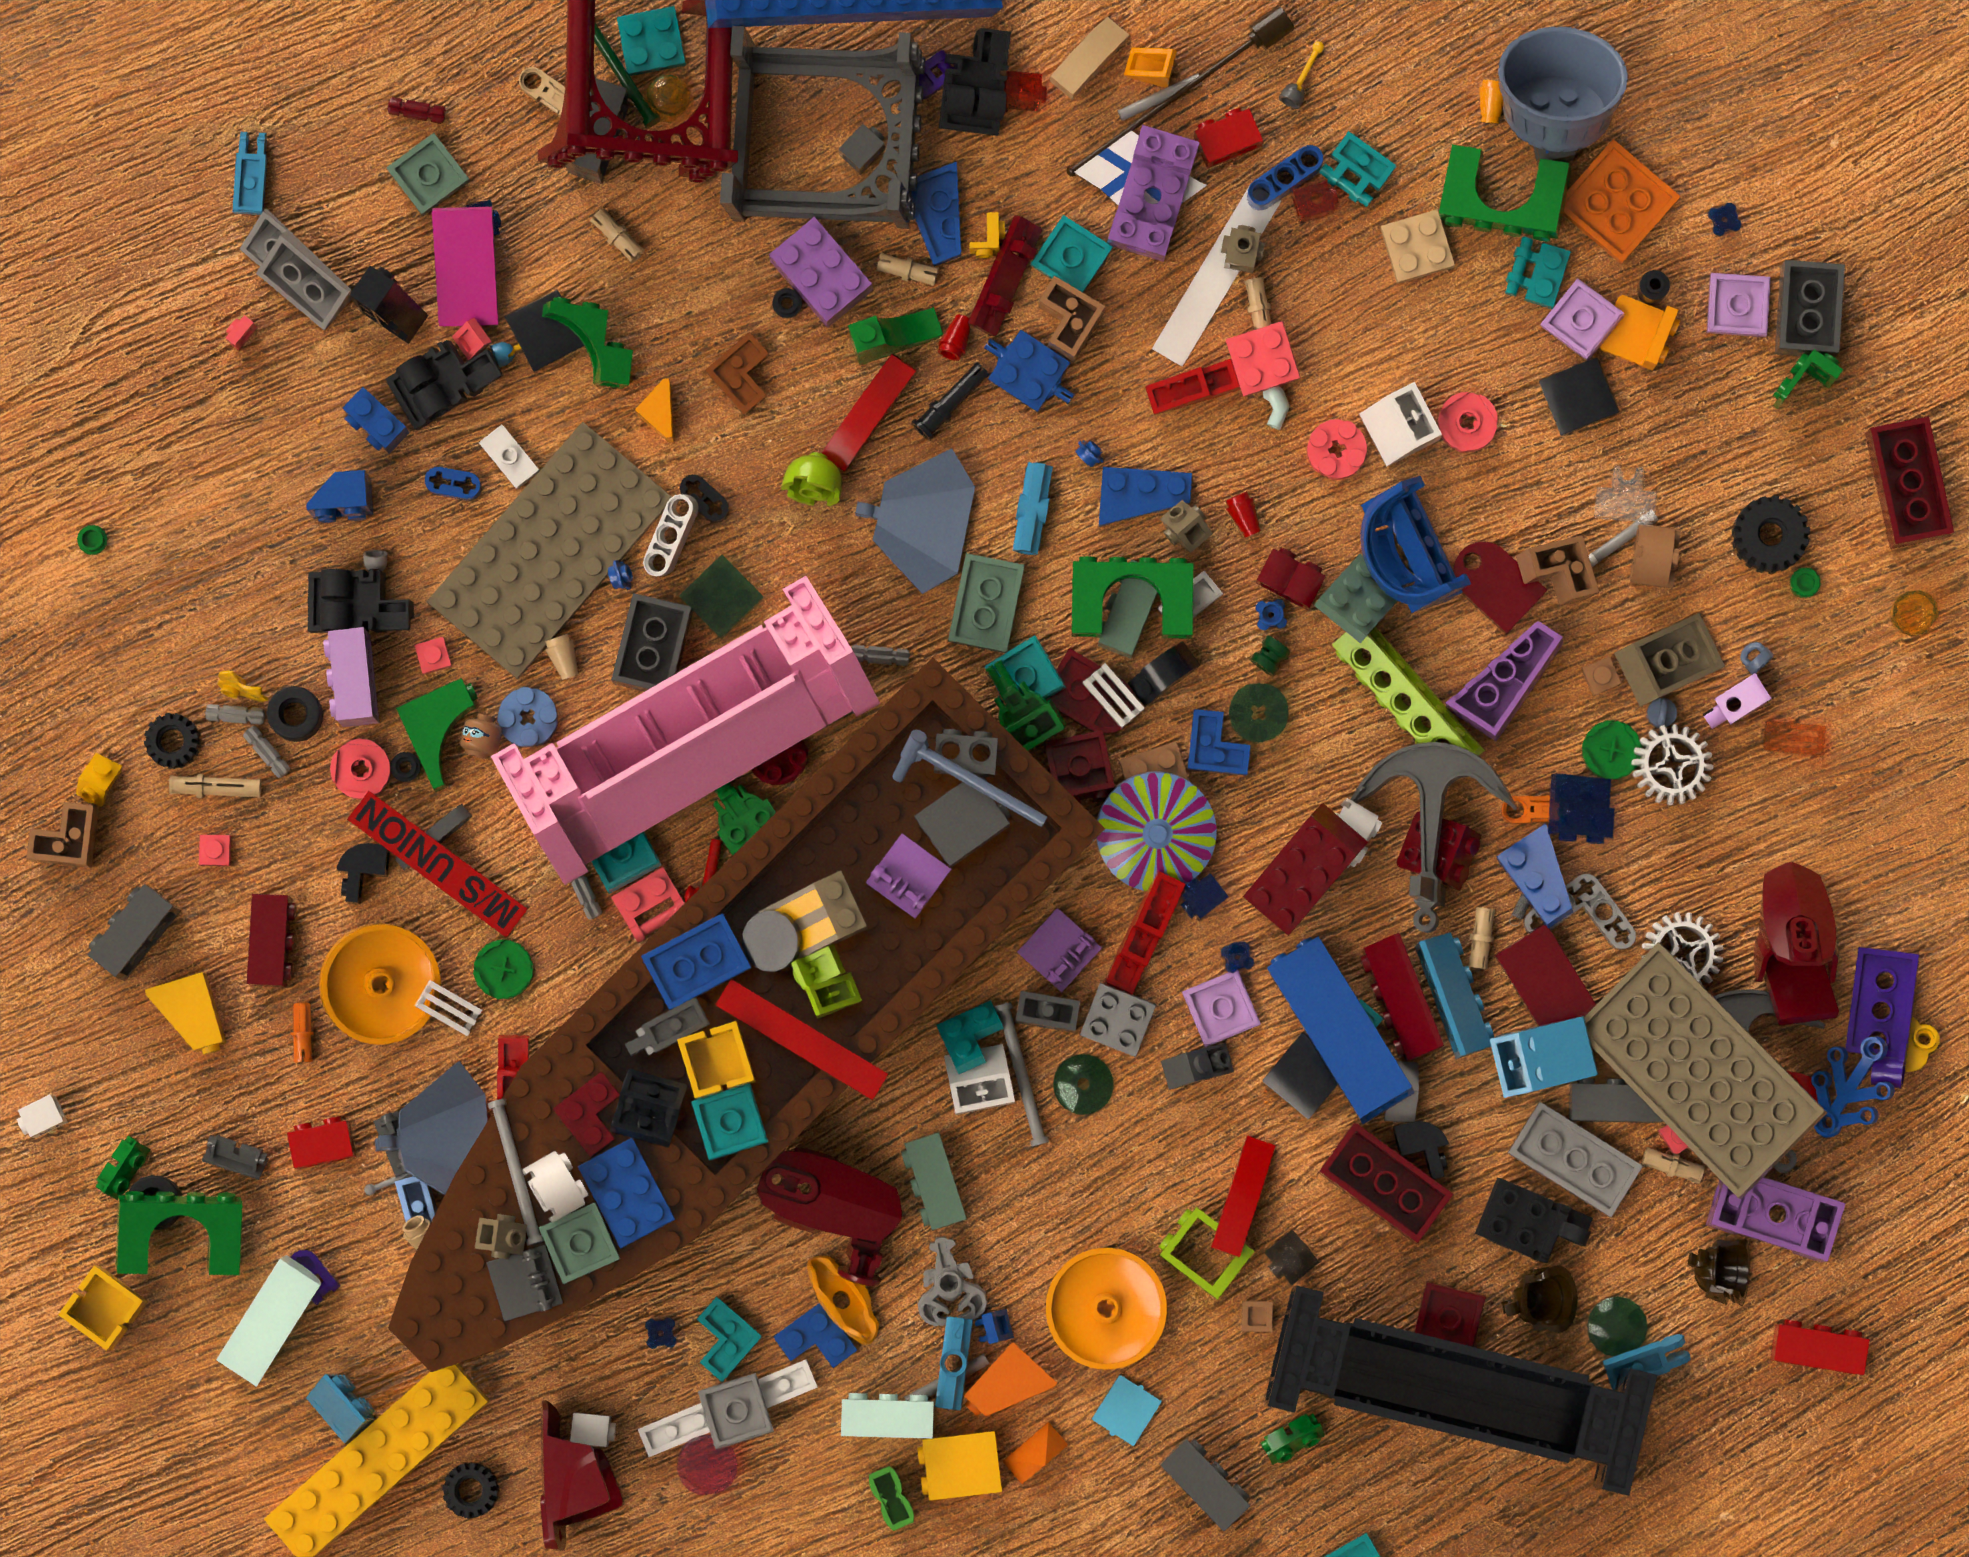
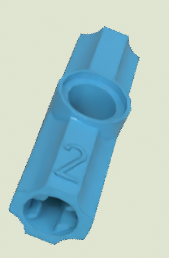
M1028 462L1023 493H1020L1016 520L1018 521L1013 544L1014 552L1025 555H1038L1042 527L1046 523L1050 500L1048 493L1053 466L1037 462Z
M949 1316L946 1318L935 1407L961 1411L966 1370L968 1367L972 1319ZM956 1354L962 1359L963 1365L959 1371L950 1372L946 1368L945 1362L950 1355Z

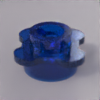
M1727 203L1718 209L1711 208L1709 210L1708 218L1713 222V233L1715 235L1722 236L1727 231H1738L1741 228V221L1738 220L1734 204ZM1726 217L1727 222H1723L1722 218Z
M1234 942L1221 949V956L1226 960L1225 969L1227 972L1235 973L1238 969H1251L1254 966V959L1250 957V946L1248 943Z
M665 1318L664 1321L650 1319L646 1322L645 1328L648 1330L649 1336L646 1343L649 1348L656 1349L658 1346L664 1345L671 1348L676 1344L677 1340L673 1336L674 1320L671 1318ZM660 1330L664 1332L663 1336L658 1335Z

